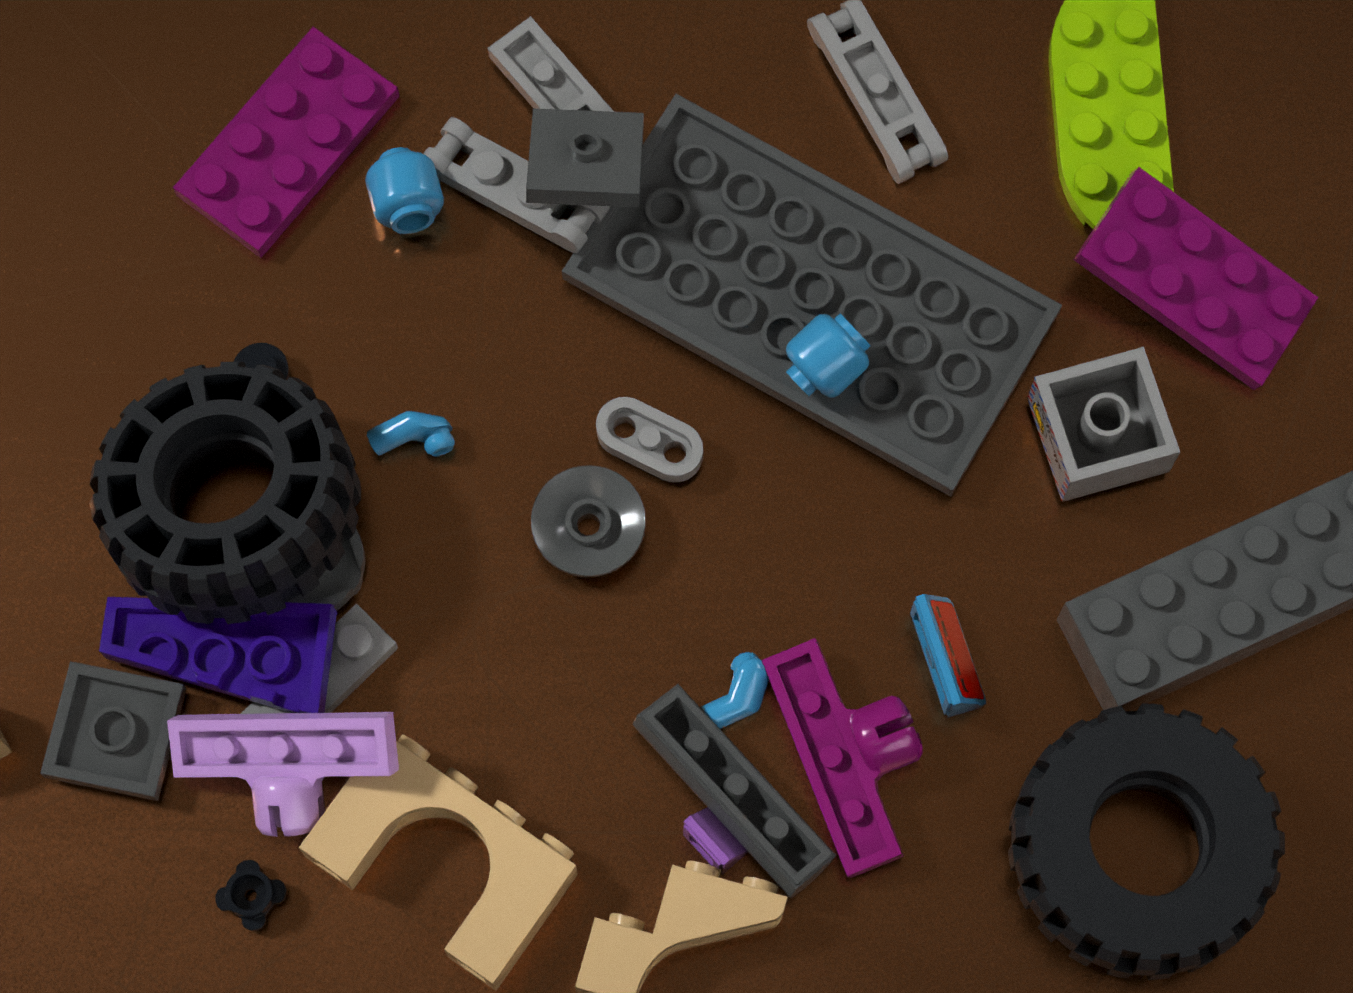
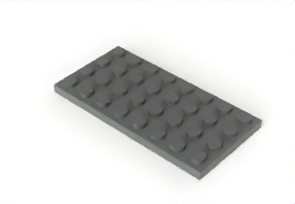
M678 94L674 95L643 144L639 207L610 206L609 211L600 223H592L586 232L588 240L578 253L572 254L562 270L563 280L950 497L1062 308V304ZM841 313L871 345L865 351L869 358V366L836 397H827L818 389L808 396L786 373L793 365L787 356L786 346L789 341L819 314H827L835 318Z

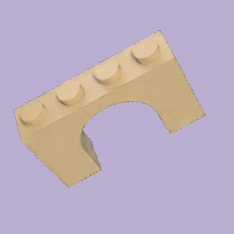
M402 734L398 741H396L399 770L391 776H351L299 846V849L305 858L351 890H354L388 841L403 827L422 819L445 818L457 821L470 828L480 837L489 852V879L482 896L444 948V951L449 959L497 991L577 877V867L570 861L574 852L547 833L539 840L522 828L526 820L517 811L499 800L496 801L493 807L474 795L478 789L474 782L451 767L443 774L426 762L430 753L425 748Z

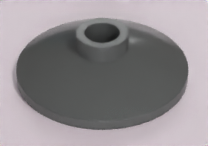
M592 465L573 467L555 475L538 493L531 513L533 538L542 556L558 570L578 577L603 576L624 566L639 549L646 525L644 505L634 486L619 473L605 467ZM585 519H594L599 523L600 528L593 535H584L578 530L580 522Z

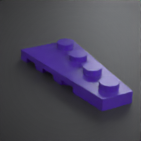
M107 597L99 652L108 660L289 713H324L337 611L332 604L285 602L286 608L268 616L266 612L251 615L250 621L227 624L224 618H214L213 623L204 624L188 621L182 610H180L178 615H169L154 607L149 598Z

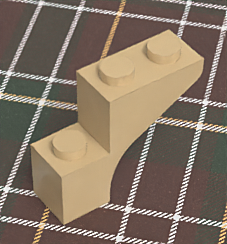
M689 860L685 868L672 865L653 934L643 931L645 924L643 921L623 914L611 913L609 921L599 918L594 919L575 985L576 993H639L652 969L661 960L674 952L776 927L782 920L788 897L776 894L778 886L763 879L745 876L742 884L719 878L720 869L702 862Z

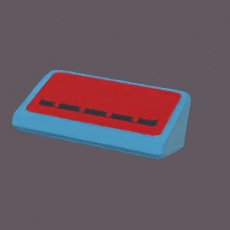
M928 594L916 596L910 615L944 715H947L949 718L982 708L986 705V698L952 601L946 597Z

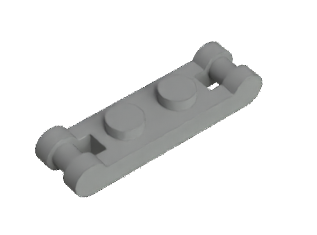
M847 0L841 3V10L828 16L820 13L807 19L808 30L813 41L825 54L882 153L888 171L894 181L900 184L913 178L914 170L927 164L933 168L948 160V153L943 140L861 0ZM848 30L856 34L855 37L843 43L838 36ZM913 132L918 145L904 150L899 138Z
M454 117L449 118L440 130L443 137L435 148L428 147L423 153L432 159L440 181L572 253H578L588 240L585 234L593 222L600 223L610 209V206L526 203L528 160L477 134L467 124ZM460 150L470 155L462 167L452 162ZM567 208L573 211L568 220H559Z

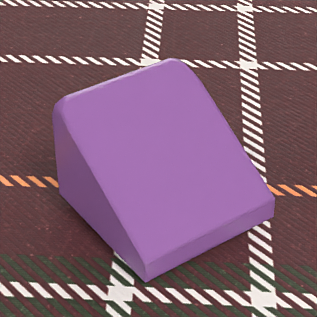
M708 807L690 815L684 821L683 836L709 865L720 869L722 875L748 853Z

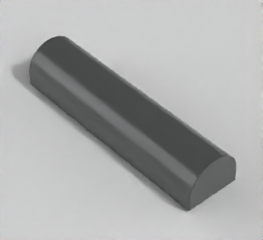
M679 684L636 716L632 724L636 730L790 898L807 887L836 857V854Z

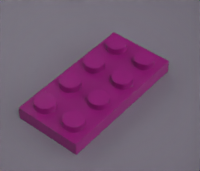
M312 27L174 185V192L178 198L258 257L262 258L400 97L398 87L315 27Z
M1140 167L1131 172L1073 259L1253 390L1263 385L1319 298Z

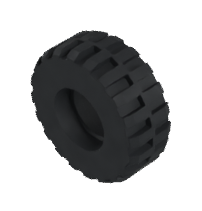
M221 362L219 367L206 368L205 365H198L184 369L185 374L169 381L167 378H164L150 386L149 390L151 392L138 402L134 399L119 415L121 421L116 428L110 427L99 447L103 455L102 459L95 461L90 476L89 485L95 493L89 502L92 519L100 531L99 537L126 581L140 596H148L153 606L169 615H178L180 610H182L188 621L204 624L213 623L214 618H224L227 624L250 621L251 615L266 612L267 616L286 608L285 602L290 601L299 594L304 597L320 584L318 578L326 569L332 571L343 557L345 551L342 543L344 539L349 540L354 535L359 518L354 506H357L361 500V485L354 469L356 466L354 457L330 407L325 401L317 399L313 389L302 380L294 377H289L286 380L279 369L257 364L255 369L248 368L244 362ZM235 462H256L274 469L271 481L264 494L252 507L242 514L217 523H195L179 518L182 504L191 488L212 470Z
M1141 704L1137 711H1125L1122 706L1102 710L1097 718L1086 722L1081 719L1067 728L1057 741L1049 744L1037 759L1020 789L1010 818L1009 830L1012 832V845L1008 850L1010 869L1017 874L1020 883L1017 893L1025 910L1032 908L1041 922L1038 929L1051 943L1057 939L1070 949L1069 957L1085 966L1092 962L1107 968V975L1127 979L1131 975L1147 976L1148 980L1169 978L1175 973L1197 970L1228 951L1246 933L1253 929L1265 913L1263 909L1268 899L1275 894L1281 877V873L1277 871L1278 859L1285 854V833L1277 830L1275 819L1281 813V808L1276 793H1266L1260 781L1265 771L1254 756L1245 760L1233 747L1238 739L1221 727L1217 733H1214L1201 725L1203 716L1184 709L1179 716L1164 713L1163 705ZM1125 790L1150 791L1169 799L1185 813L1197 836L1199 858L1192 875L1181 887L1159 896L1142 895L1118 885L1103 871L1091 847L1090 828L1098 808L1111 796Z

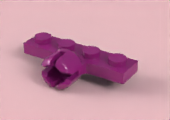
M816 638L763 659V665L847 877H855L904 857L878 792V781L884 774L918 761L923 754L919 733H916L914 727H907L914 721L906 705L899 697L888 696L859 709H847L842 702Z

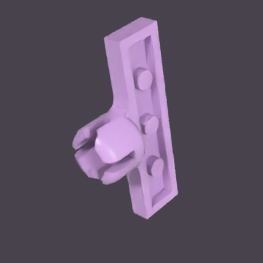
M393 712L176 715L167 720L173 776L239 777L245 779L252 790L255 826L262 834L278 837L277 827H281L286 837L303 835L313 829L325 812L322 785L324 777L391 776L399 770Z

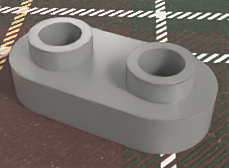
M618 397L608 401L597 415L596 432L598 441L603 449L611 455L668 482L688 480L700 469L703 461V442L698 432L690 425L631 397ZM627 423L634 427L635 432L628 438H621L615 434L614 430L618 425ZM671 448H679L686 456L682 461L672 463L665 458L664 454Z

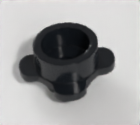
M245 860L237 865L236 873L230 877L226 887H222L217 891L215 901L220 910L225 912L232 911L240 917L245 929L257 931L265 926L266 915L272 907L285 900L287 889L281 880H271L262 873L257 862ZM249 890H254L257 893L256 898L252 901L246 899V893Z

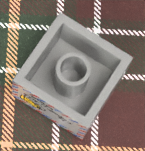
M1144 347L1034 377L1027 400L1062 502L1171 471L1180 454V449Z

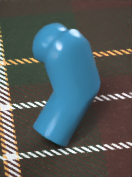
M405 411L367 431L369 443L378 455H383L409 441L424 442L425 451L435 457L450 452L455 445L454 437L450 433L453 427L444 417L415 411Z
M752 652L741 653L733 659L730 667L734 672L729 693L700 706L719 729L755 714L761 707L769 677L762 660Z

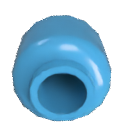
M404 147L392 148L385 151L379 160L367 171L365 183L373 213L378 223L392 228L393 231L401 234L422 231L434 222L435 217L442 210L444 196L438 174L432 159L423 153L411 151Z
M841 313L835 318L827 314H819L787 344L786 353L793 365L786 373L808 396L818 389L823 395L833 398L840 395L867 369L869 358L865 351L871 345Z

